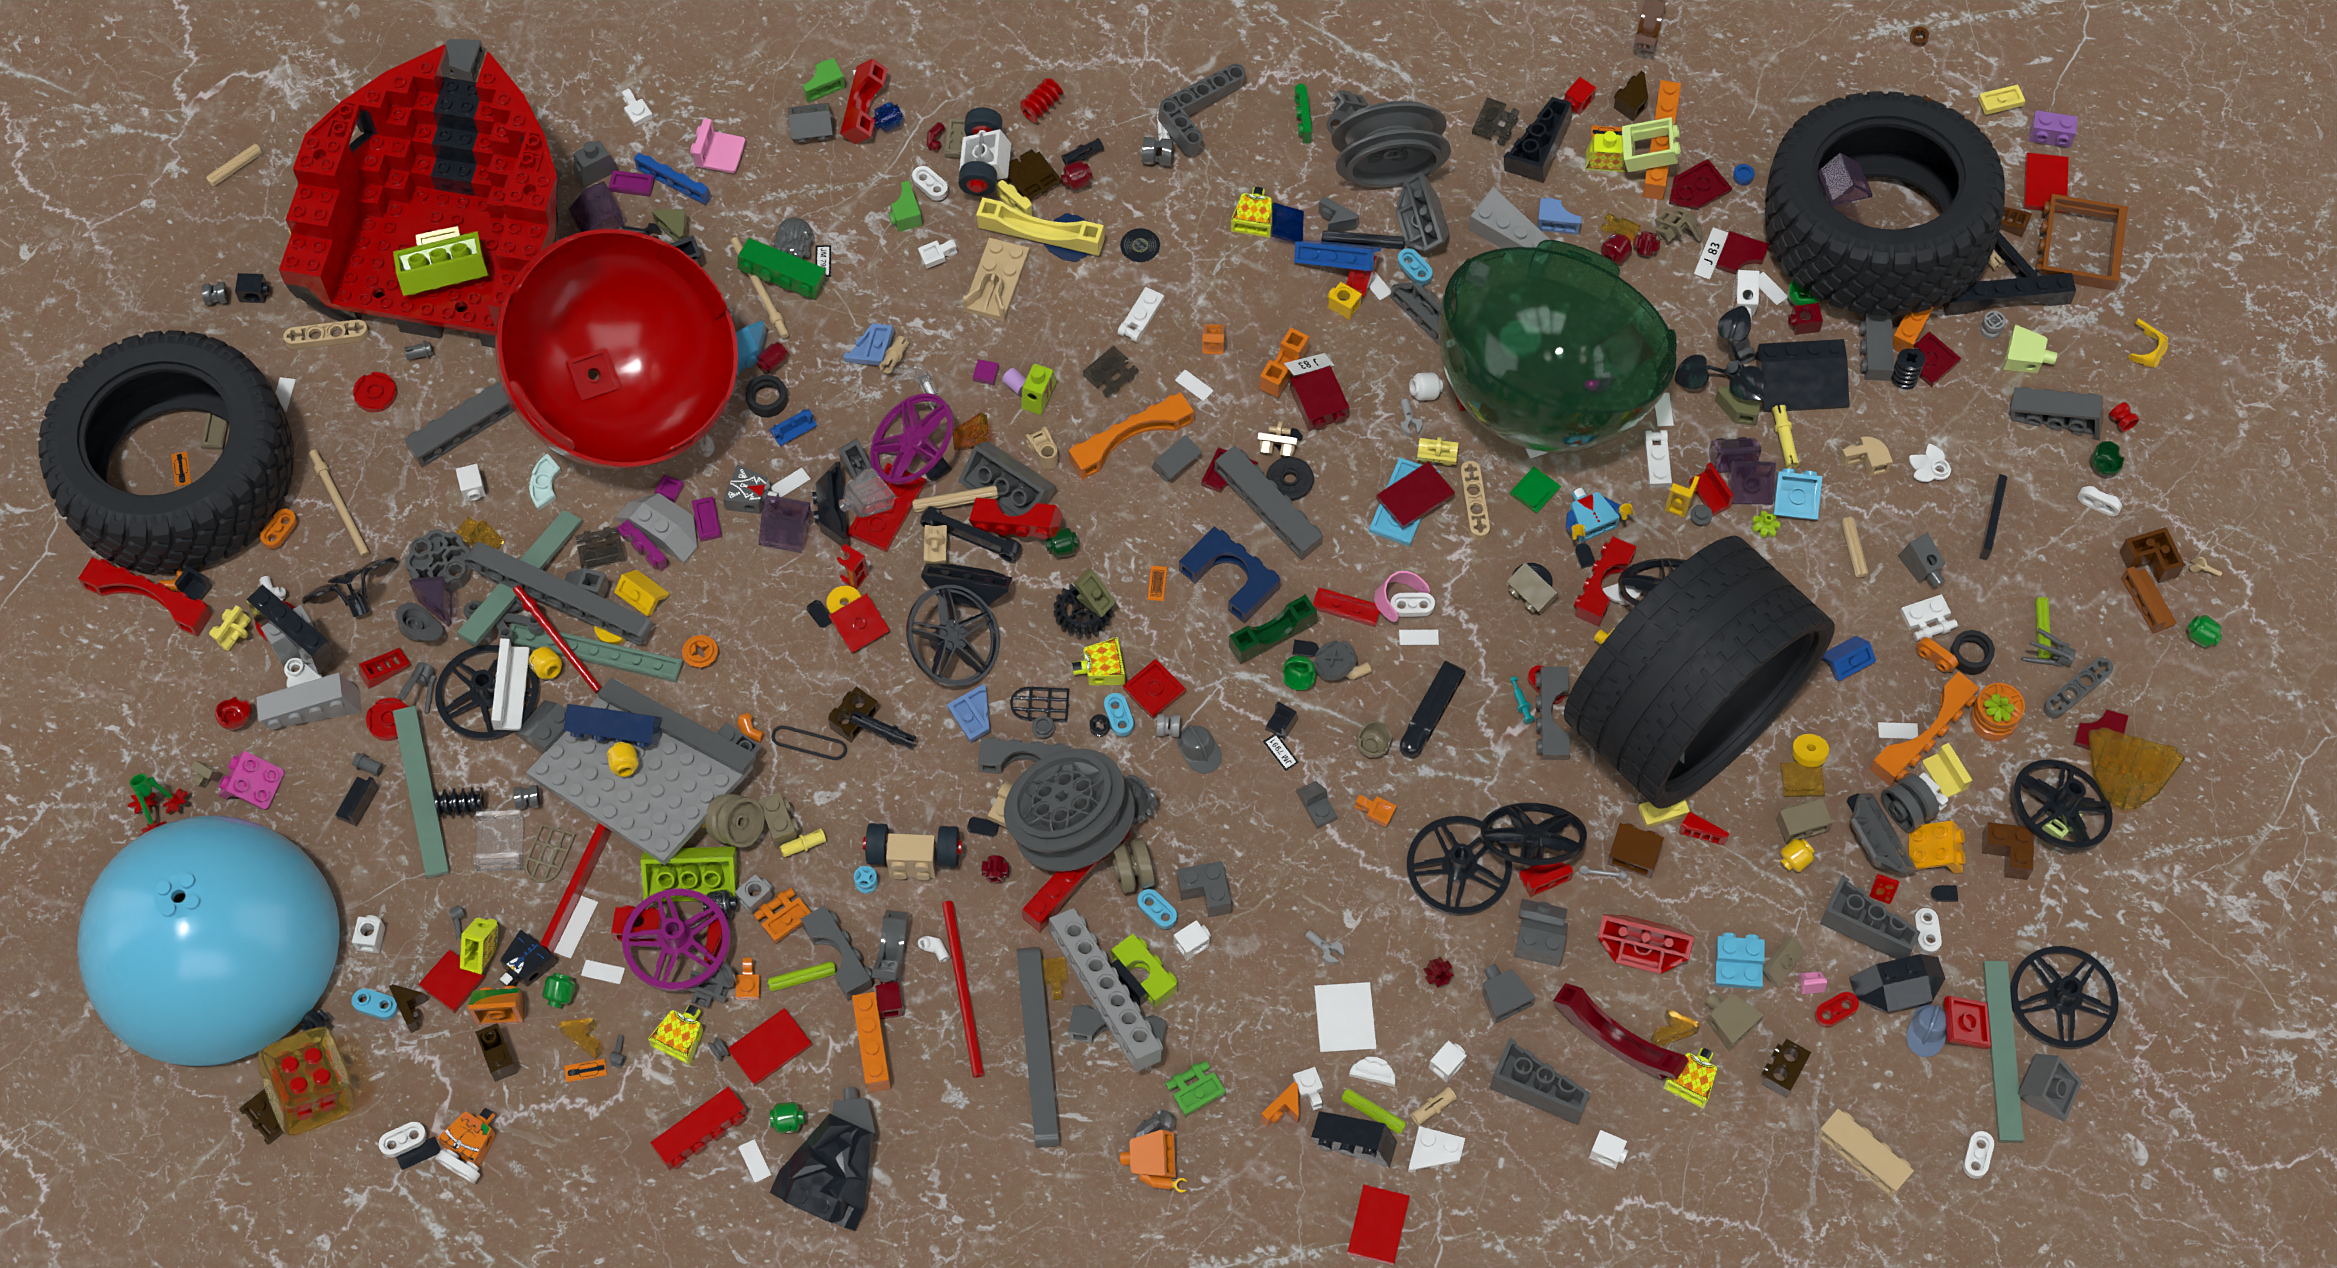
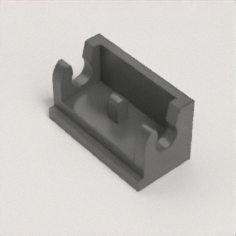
M1184 435L1154 461L1152 469L1164 481L1168 482L1199 456L1202 451L1187 435Z

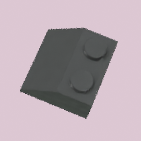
M829 103L788 107L791 140L796 139V142L808 141L810 137H816L820 140L827 139L829 135H833Z
M544 700L522 724L521 730L515 732V735L543 755L566 732L563 730L567 709L558 703Z
M1522 918L1514 957L1559 967L1563 955L1568 923H1564L1562 927Z
M2035 1054L2018 1094L2031 1107L2056 1119L2066 1121L2082 1080L2060 1056Z

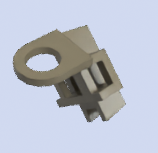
M1679 207L1675 212L1665 209L1654 219L1658 227L1656 233L1659 239L1665 236L1666 241L1670 242L1677 234H1683V228L1692 230L1698 241L1703 240V232L1694 214L1692 215L1686 209Z

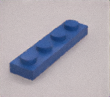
M638 152L634 157L638 171L647 175H654L655 180L705 206L710 201L708 188L703 183L691 180L684 173L679 174L670 166L656 162L649 155L645 156Z

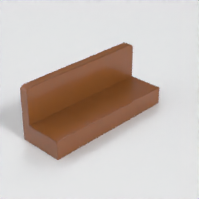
M2135 566L2127 568L2121 580L2152 634L2175 626L2177 622L2146 569L2137 571Z

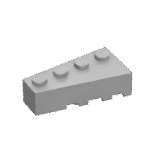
M1494 187L1470 216V231L1534 268L1541 270L1550 258L1553 241Z
M340 673L256 697L258 720L268 729H278L290 725L362 713L359 688Z

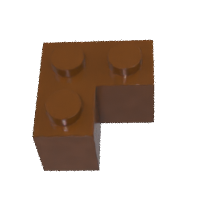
M2167 527L2128 538L2120 549L2127 568L2133 566L2136 568L2149 564L2158 583L2178 577L2185 566Z
M1988 822L1982 832V854L2005 856L2004 877L2028 880L2033 871L2034 834L2026 826Z

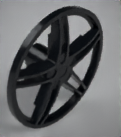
M1660 558L1631 565L1619 576L1618 590L1626 601L1636 606L1640 601L1628 594L1625 585L1634 586L1638 590L1651 591L1666 577L1664 566H1668L1670 574L1673 571L1672 566L1678 567L1686 560ZM1659 567V578L1635 575L1636 572Z
M957 585L937 586L923 593L915 601L909 612L906 624L908 647L915 663L929 678L946 686L961 687L980 680L990 671L998 654L999 632L990 608L977 594ZM951 593L968 598L982 613L958 623ZM938 594L940 625L915 622V616L921 605L931 596ZM985 617L986 621L967 631L965 625ZM988 624L991 645L985 662L966 638ZM913 625L921 626L923 628L935 629L936 631L931 633L928 631L913 628ZM913 634L928 639L931 648L936 651L932 669L928 668L919 656ZM946 652L947 655H946L945 660H944V662H943V664H942V666H941L942 668H941L939 674H936L937 671H938V669H939V666H940V664H941V661H942V658H943V656H944V653ZM953 653H956L968 666L970 665L977 672L973 676L961 680L942 677Z
M482 645L460 653L446 665L437 681L435 701L438 712L451 730L465 738L481 741L494 740L516 731H492L487 709L493 707L496 676L494 675L497 672L498 658L493 661L488 671H475L461 662L474 654L499 652L500 645ZM529 663L527 672L531 679L532 688H526L525 694H531V696H525L524 701H529L523 712L522 724L534 712L539 698L538 678L529 667ZM457 665L464 672L470 675L471 682L465 676L459 673L454 667ZM452 671L470 690L444 708L442 700L443 686L447 676ZM469 700H472L471 703H468V704L462 706L463 704H465V703L468 702ZM480 705L488 732H476L465 729L456 724L451 718ZM458 708L457 711H454V712H452V713H450V714H447V713H449V712H451V711H453V710H455V709Z
M2038 760L2025 766L2014 780L2012 799L2015 810L2025 826L2044 842L2065 850L2082 851L2097 846L2108 835L2113 821L2110 801L2101 786L2080 768L2059 760ZM2046 766L2061 768L2057 788L2039 778L2035 779L2028 773L2034 769ZM2066 769L2068 770L2067 781L2064 783V774ZM2074 773L2086 780L2095 789L2101 801L2084 797L2086 788L2082 782L2074 778ZM2021 785L2047 803L2032 817L2028 815L2023 805ZM2048 810L2052 813V815L2040 823L2036 824L2034 822ZM2080 814H2105L2104 827L2096 837L2089 838L2086 832L2087 828ZM2060 816L2076 842L2054 837L2040 827Z
M1516 803L1498 808L1484 818L1480 831L1483 844L1492 853L1505 860L1526 865H1550L1569 860L1583 850L1587 840L1586 827L1577 816L1565 809L1542 803ZM1523 811L1545 812L1555 816L1539 824H1534ZM1507 814L1514 827L1489 829L1495 820ZM1571 823L1577 829L1580 839L1579 842H1576L1556 833ZM1491 841L1520 843V857L1498 849ZM1544 847L1559 852L1564 850L1568 853L1544 858Z
M1467 816L1440 818L1425 826L1413 839L1407 855L1408 879L1417 896L1431 908L1449 915H1473L1493 906L1506 892L1511 879L1512 862L1505 860V874L1502 880L1494 875L1492 871L1476 862L1488 850L1484 846L1475 855L1473 854V850L1483 843L1481 837H1477L1469 845L1458 843L1453 833L1446 826V824L1465 823L1481 829L1483 821ZM1437 827H1441L1452 848L1448 850ZM1434 830L1445 856L1414 863V855L1419 843L1429 832ZM1496 841L1502 851L1510 854L1506 843ZM1442 866V869L1414 871V869ZM1476 872L1479 873L1480 875L1484 876L1485 878H1487V879L1493 881L1494 883L1500 885V887H1497V886H1495V885L1489 883V881H1486V880H1484V879H1482V878H1480V877H1478V876H1475V873H1476ZM1448 874L1446 905L1430 897L1422 889L1416 876ZM1466 878L1496 891L1489 899L1480 904L1470 907H1459ZM1453 881L1460 882L1455 907L1450 906Z
M2052 946L2037 950L2020 963L2011 980V1004L2016 1019L2028 1034L2051 1047L2079 1049L2092 1045L2109 1031L2116 1019L2119 999L2115 982L2108 970L2096 958L2082 950L2066 946ZM2063 953L2074 955L2084 960L2069 976L2062 978L2050 964L2046 963L2042 956ZM2034 960H2036V961L2038 962V964L2042 967V969H2043V970L2047 973V975L2053 980L2052 983H2050V981H2049L2048 978L2045 976V974L2042 972V970L2039 969V967L2036 965V963L2034 962ZM2089 962L2091 967L2080 981L2076 978V975ZM2031 964L2048 988V991L2019 1001V980L2023 971ZM2095 968L2101 973L2108 985L2111 1006L2082 993L2084 985ZM2045 999L2048 1003L2044 1005L2034 1006L2032 1008L2021 1009L2022 1006L2036 1003ZM2082 1003H2086V1004H2088V1005H2090V1006H2093V1007H2095V1008H2098V1009H2100V1010L2109 1012V1014H2105V1013L2099 1012V1011L2096 1010V1009H2092V1008L2083 1006ZM2056 1008L2060 1040L2049 1037L2037 1030L2028 1021L2024 1013ZM2075 1010L2107 1019L2102 1028L2095 1034L2084 1039L2074 1040ZM2063 1015H2068V1041L2064 1040Z

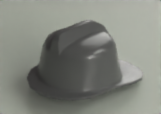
M404 603L398 607L396 618L399 621V630L404 637L417 641H432L441 637L443 633L441 624L424 607L416 603Z
M1192 725L1181 731L1177 739V745L1188 765L1198 773L1208 774L1214 772L1222 762V753L1212 734L1202 726Z

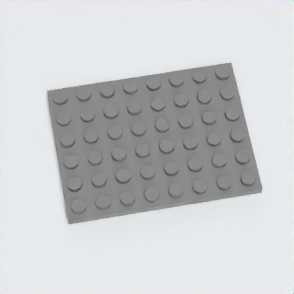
M599 697L590 705V707L622 711ZM659 730L657 744H650L649 748L636 746L635 741L628 740V743L636 749L638 767L630 776L620 777L610 771L607 760V751L615 744L614 738L606 737V741L592 740L593 735L585 734L584 738L570 736L571 732L566 731L532 765L526 774L534 782L666 865L703 825L710 802L718 795L732 793L754 767L752 764L747 772L742 775Z

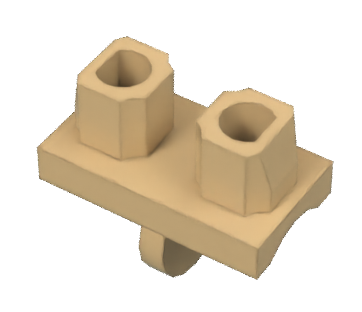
M1279 421L1277 427L1269 426V432L1276 433V435L1258 434L1261 454L1272 455L1274 444L1281 445L1280 456L1292 457L1295 447L1298 448L1299 441H1297V438L1282 436V434H1291V429L1283 428V421Z
M925 525L924 563H932L933 565L946 563L947 525Z

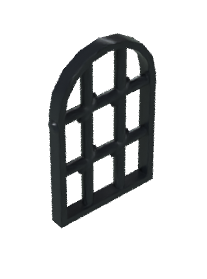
M1022 687L1015 691L1011 697V711L1020 720L1030 722L1036 719V717H1031V711L1045 712L1049 718L1050 712L1065 713V719H1050L1053 722L1067 723L1069 688ZM1029 691V696H1017V694ZM1033 691H1048V697H1035ZM1052 692H1067V697L1054 698ZM1013 700L1029 701L1028 708L1013 707ZM1032 700L1048 702L1047 708L1032 707ZM1051 701L1066 702V709H1053ZM1015 711L1028 712V717L1021 716Z

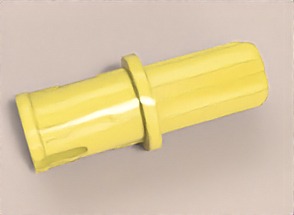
M820 828L812 833L803 836L799 835V838L782 844L780 850L784 857L802 850L807 852L809 848L825 843L826 838Z

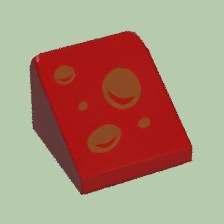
M1877 874L1869 897L1891 904L1899 881Z

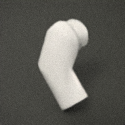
M269 576L259 579L260 585L263 584L281 601L285 599L286 590L283 587L280 589L279 587H273Z
M924 936L918 940V947L924 951L935 953L940 963L950 958L943 942L939 938Z

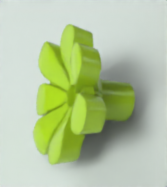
M1761 511L1759 516L1752 518V523H1755L1752 526V530L1755 533L1760 531L1759 535L1763 538L1767 536V533L1770 537H1775V529L1780 528V522L1775 521V515Z
M1999 694L1992 695V699H1987L1984 702V705L1989 707L1986 709V713L1990 716L1994 714V720L2000 722L2002 717L2005 721H2009L2011 718L2010 713L2014 712L2015 709L2013 704H2008L2009 699L2007 697H2000Z

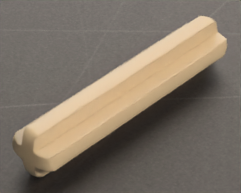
M253 144L206 177L208 183L211 186L217 185L261 155V148L257 144Z
M1843 518L1842 527L1855 575L1857 578L1866 577L1868 569L1854 518Z

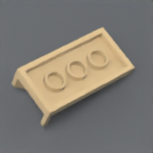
M989 238L967 296H963L964 312L1004 322L1030 253L1029 248Z

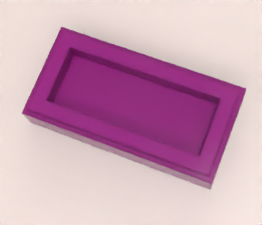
M613 170L608 188L609 192L650 197L655 179L654 175Z
M713 496L693 500L692 506L700 542L722 538Z

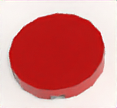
M371 372L370 375H363L357 380L353 388V396L359 408L366 412L375 413L384 411L394 403L397 389L394 381L387 374Z
M391 697L375 702V705L367 711L365 719L367 728L373 737L382 741L398 739L393 711L407 708L408 706L398 698Z

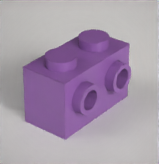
M2036 110L2030 124L2029 141L2070 148L2076 135L2077 117Z

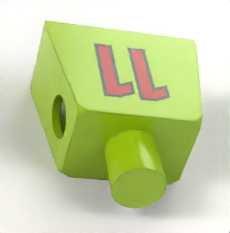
M1038 364L1032 365L1022 388L1021 409L1042 416L1057 383L1054 370Z

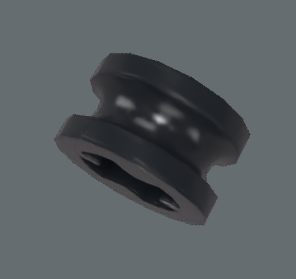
M1102 714L1093 716L1090 720L1091 733L1096 737L1106 736L1110 730L1109 719ZM1096 723L1104 724V728H1096Z

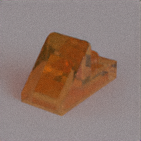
M980 412L953 430L954 450L974 449L975 445L987 441L986 435L989 434L987 414Z

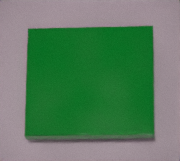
M1533 466L1509 494L1538 514L1559 491L1561 485Z

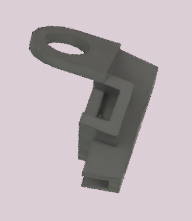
M1339 90L1331 98L1332 101L1338 103V106L1327 121L1328 130L1331 133L1333 132L1334 128L1331 125L1333 120L1342 122L1352 113L1369 106L1363 95Z
M726 962L721 964L719 970L710 979L705 981L712 985L702 983L687 989L694 993L691 1003L708 1008L711 999L720 1003L725 1001L727 990L734 984L732 971ZM704 966L702 973L705 972L708 968ZM692 970L690 979L699 976L701 973Z

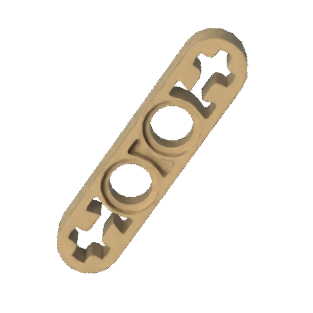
M350 320L292 327L284 332L283 338L289 348L301 349L360 342L368 337L369 330L364 321ZM357 328H361L360 333H356ZM340 329L343 331L338 337L331 336L334 330ZM314 332L321 333L318 339L310 338V335ZM297 335L295 341H291V339H293V336Z
M1466 461L1461 466L1460 478L1469 533L1473 539L1481 541L1488 537L1490 530L1481 469L1476 462ZM1467 469H1471L1473 472V480H1470ZM1476 487L1479 489V493L1471 495L1467 489ZM1473 506H1479L1482 508V513L1474 514L1470 509ZM1477 521H1480L1481 529H1483L1482 533H1479L1476 529Z

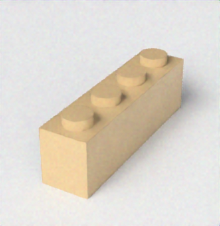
M1837 1109L1817 1134V1137L1891 1198L1914 1172L1911 1165L1905 1159L1894 1155L1887 1144L1877 1141L1867 1128L1860 1127L1854 1122V1118L1845 1111L1842 1112Z

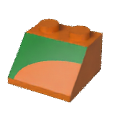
M505 986L503 989L484 987L472 992L468 1010L476 1025L523 1022L524 995L521 989L515 986Z

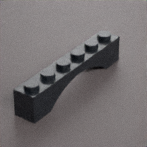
M2072 273L1979 281L1968 286L1966 291L1956 298H1951L1949 302L1944 303L1943 308L1945 316L1968 314L1989 305L2011 301H2032L2048 306L2071 304L2074 298L2076 287Z

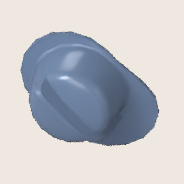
M1923 1005L1913 1014L1906 1040L1908 1047L1918 1056H1934L1941 1050L1947 1036L1945 1012L1939 1005Z

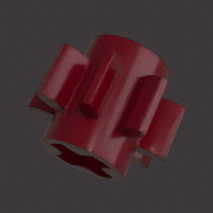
M1642 231L1641 235L1635 236L1633 246L1638 247L1637 253L1652 256L1653 251L1657 252L1659 250L1661 241L1656 240L1657 234Z
M988 856L987 861H982V876H986L988 882L1000 883L1003 881V877L1009 876V863L1005 862V858L1002 856Z
M1441 957L1429 960L1427 968L1423 969L1427 974L1425 978L1428 983H1434L1437 988L1440 985H1448L1450 978L1454 976L1451 971L1452 965L1448 960L1444 962Z

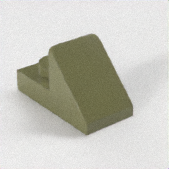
M1087 569L1073 583L1080 593L1076 598L1099 617H1102L1116 603L1092 569Z

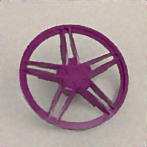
M930 393L917 394L897 404L884 417L874 434L870 449V461L874 472L888 483L905 484L920 478L932 469L946 451L952 437L954 419L950 406L939 396ZM934 402L940 405L919 422L914 404ZM902 412L903 434L882 439L890 423ZM946 416V435L941 447L938 449L937 445L928 436L941 424L940 421ZM898 452L890 475H887L882 470L879 463V453ZM914 455L924 462L930 461L918 472L902 477Z
M682 888L660 891L643 900L627 919L622 936L623 953L631 971L647 985L665 991L691 989L710 979L719 970L721 964H723L730 946V930L721 908L708 896L694 890ZM670 896L692 897L702 901L710 908L682 922L678 917ZM662 898L667 899L672 918L666 919ZM657 901L662 922L661 929L631 933L632 926L639 914L650 904ZM715 913V915L711 917L709 920H706L698 927H696L694 930L691 929L692 926L696 925L697 923L701 922L711 914ZM718 918L722 927L723 938L720 952L717 958H715L705 947L695 941L693 937ZM657 938V941L629 942V939ZM630 946L662 948L656 964L654 978L645 974L637 966L631 955ZM693 947L713 962V964L709 965L701 960V958L689 952V950ZM679 953L685 954L708 968L693 979L683 982H666ZM667 955L672 956L663 980L659 981Z

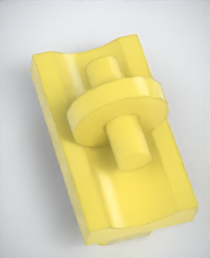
M1437 437V440L1420 438L1417 460H1421L1422 463L1429 461L1442 463L1446 466L1456 465L1459 443L1441 441L1442 437Z
M235 606L233 610L226 609L222 614L223 624L220 627H213L209 632L210 636L226 651L230 650L238 637L245 639L249 635L245 628L251 621V618L238 606Z

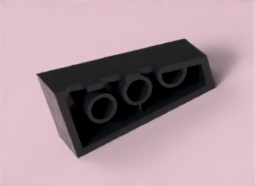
M1555 97L1548 101L1537 115V119L1533 124L1526 128L1524 135L1520 139L1518 138L1510 152L1507 151L1503 156L1504 171L1544 182L1572 119V102Z

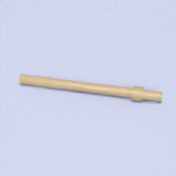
M734 237L731 239V243L737 255H739L743 246L738 237ZM749 273L748 276L770 315L769 320L772 326L776 327L782 339L787 338L789 333L783 324L784 319L781 313L777 312L760 278Z
M316 449L311 450L309 455L315 465L314 470L322 478L361 557L368 556L370 553L329 475L330 470L326 462L322 461Z

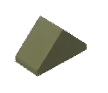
M655 209L652 211L655 224L675 242L686 238L687 216L685 209Z

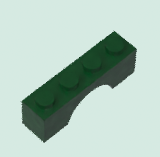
M1305 594L1288 603L1282 612L1271 621L1257 627L1248 625L1229 635V648L1239 663L1242 664L1316 624L1317 610Z

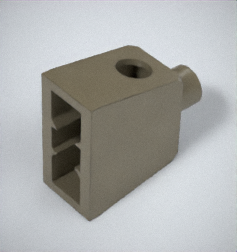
M1713 992L1705 1000V1003L1713 1010L1709 1014L1707 1022L1729 1051L1759 1025L1764 1016L1760 1011L1735 994H1730L1723 1001Z

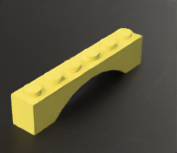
M982 197L976 214L978 228L1093 255H1100L1105 240L1104 225L1087 221L1064 223L1043 220L1022 213L1001 201Z

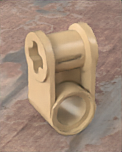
M1044 426L1036 433L1026 434V443L1040 466L1046 470L1055 468L1058 464V451L1047 428Z

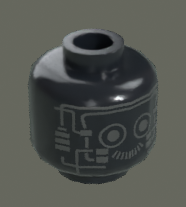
M727 889L711 891L706 895L721 908L726 919L732 918L734 910H738L736 896H732ZM703 903V911L710 908L708 905Z

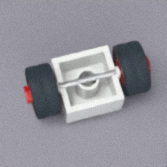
M984 107L974 108L965 117L964 131L967 137H963L958 184L963 192L973 196L991 194L996 188V180L1008 178L1011 142L1002 132V116L993 109Z

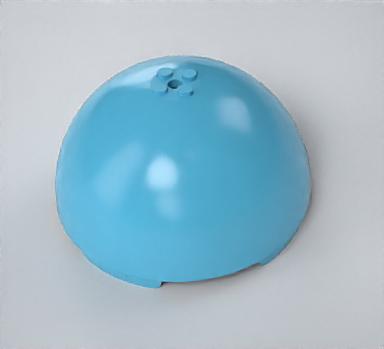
M205 815L184 818L158 826L134 839L120 850L100 873L88 894L80 918L77 938L80 974L87 996L96 1013L106 1027L127 1046L143 1055L171 1064L186 1066L227 1064L270 1046L302 1021L303 1016L313 1008L324 993L335 966L340 938L339 917L333 893L323 874L302 849L283 835L261 824L236 817ZM177 894H186L182 902H174V897Z

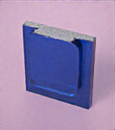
M1273 202L1271 237L1292 243L1302 241L1304 211Z

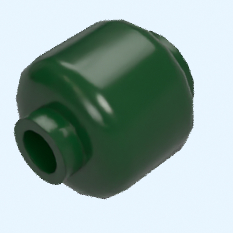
M1068 527L1060 528L1055 537L1045 539L1047 552L1051 551L1054 557L1073 555L1075 549H1078L1076 532H1072Z

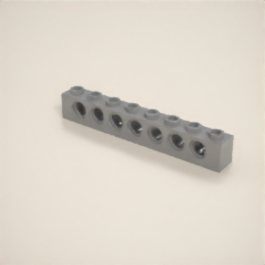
M1072 908L1049 918V932L1135 1072L1160 1062L1161 1051H1163L1160 1039L1154 1037L1150 1023L1142 1018L1138 1004L1130 999L1127 986L1125 984L1122 985L1119 981L1118 973L1114 967L1109 965L1105 951L1103 949L1100 950L1097 946L1095 935L1087 930L1083 916L1078 915L1076 910Z

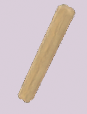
M994 485L914 499L913 509L915 512H921L928 506L938 509L975 502L976 497L995 499L998 498V489Z

